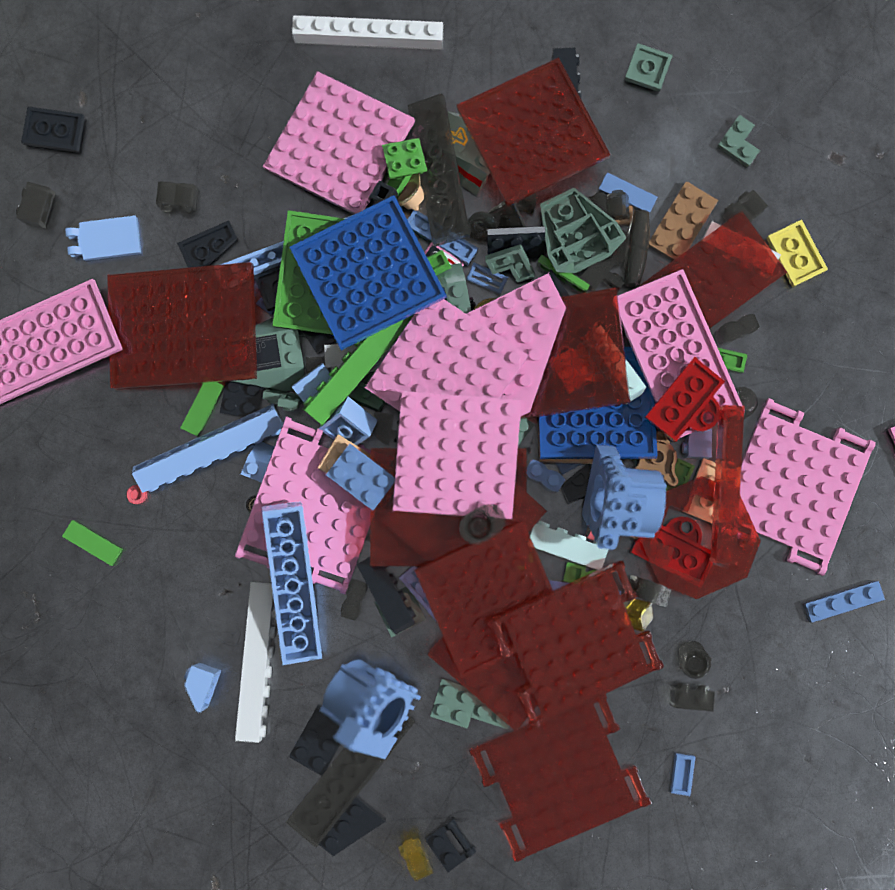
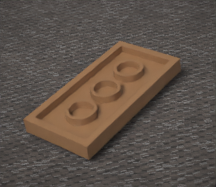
M686 181L647 246L679 265L718 200Z

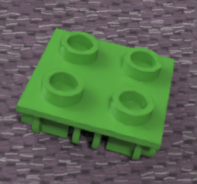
M419 138L382 145L388 169V178L395 179V177H406V175L412 176V174L427 172Z

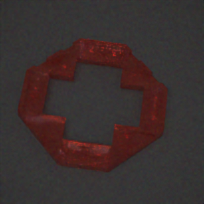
M703 476L666 491L664 516L659 530L655 533V537H638L655 572L659 585L694 599H699L747 578L761 540L739 491ZM695 495L729 508L723 527L741 534L728 569L709 563L703 580L668 567L674 548L656 541L669 506L688 512Z

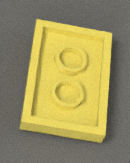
M802 220L767 237L772 250L781 254L778 261L792 287L828 270Z

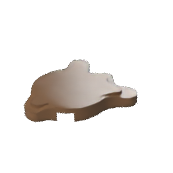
M659 431L656 433L658 457L656 459H638L637 466L634 469L659 471L663 476L664 482L673 487L678 484V478L674 471L677 453L670 444L668 436Z

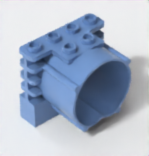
M596 445L582 510L586 525H589L594 540L597 542V547L600 549H615L619 535L654 538L662 523L665 510L666 483H664L662 474L656 470L625 468L615 446Z
M354 660L346 665L343 664L340 668L341 670L334 676L325 692L323 706L320 708V711L341 726L334 738L348 749L385 759L398 739L394 736L398 730L401 731L403 728L401 725L404 720L407 721L409 718L407 716L409 709L413 710L415 708L411 701L413 698L418 700L421 698L417 694L418 689L410 684L407 685L401 680L398 681L393 674L386 670L384 671L379 667L374 669L362 660Z

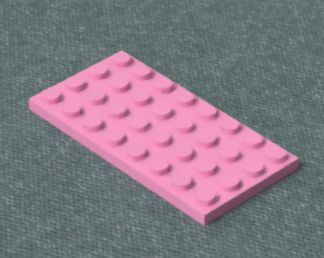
M683 269L611 299L656 403L692 358L696 357L725 381L713 396L720 406L718 422L745 411ZM704 413L703 421L710 424L713 419L712 415ZM687 428L685 432L681 435V437L686 436L695 431Z
M90 279L0 320V404L123 350L95 280Z

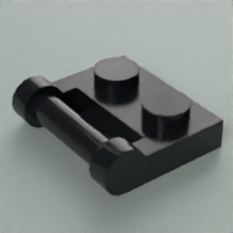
M454 818L447 821L425 838V841L447 872H450L476 853V849L470 846L456 826L457 822ZM446 831H451L464 852L461 854L458 852L445 833Z

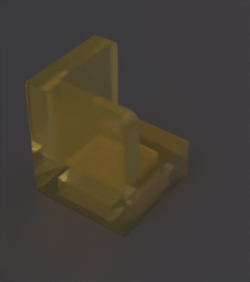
M633 599L623 612L625 627L643 632L653 619L652 603Z

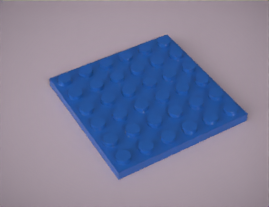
M395 195L290 247L341 350L447 298Z
M552 347L538 388L540 459H593L596 445L615 446L621 456L620 459H656L658 457L656 427L644 418L655 405V400L632 347L617 348L645 384L646 388L641 396L628 404L623 401L600 368L602 377L568 394L549 361L574 347Z

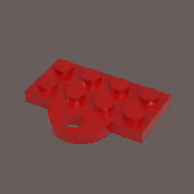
M694 357L644 418L674 442H677L687 428L696 432L709 430L717 424L720 418V406L713 396L725 381ZM704 413L712 415L713 419L710 424L703 421Z
M683 516L671 519L665 526L660 525L654 538L638 537L630 553L698 588H701L717 556V553L700 545L702 531L698 523L689 517ZM684 522L691 524V531L688 533L683 532L681 528Z

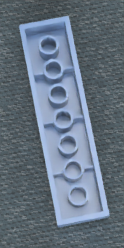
M302 502L262 506L282 664L287 665L322 659Z

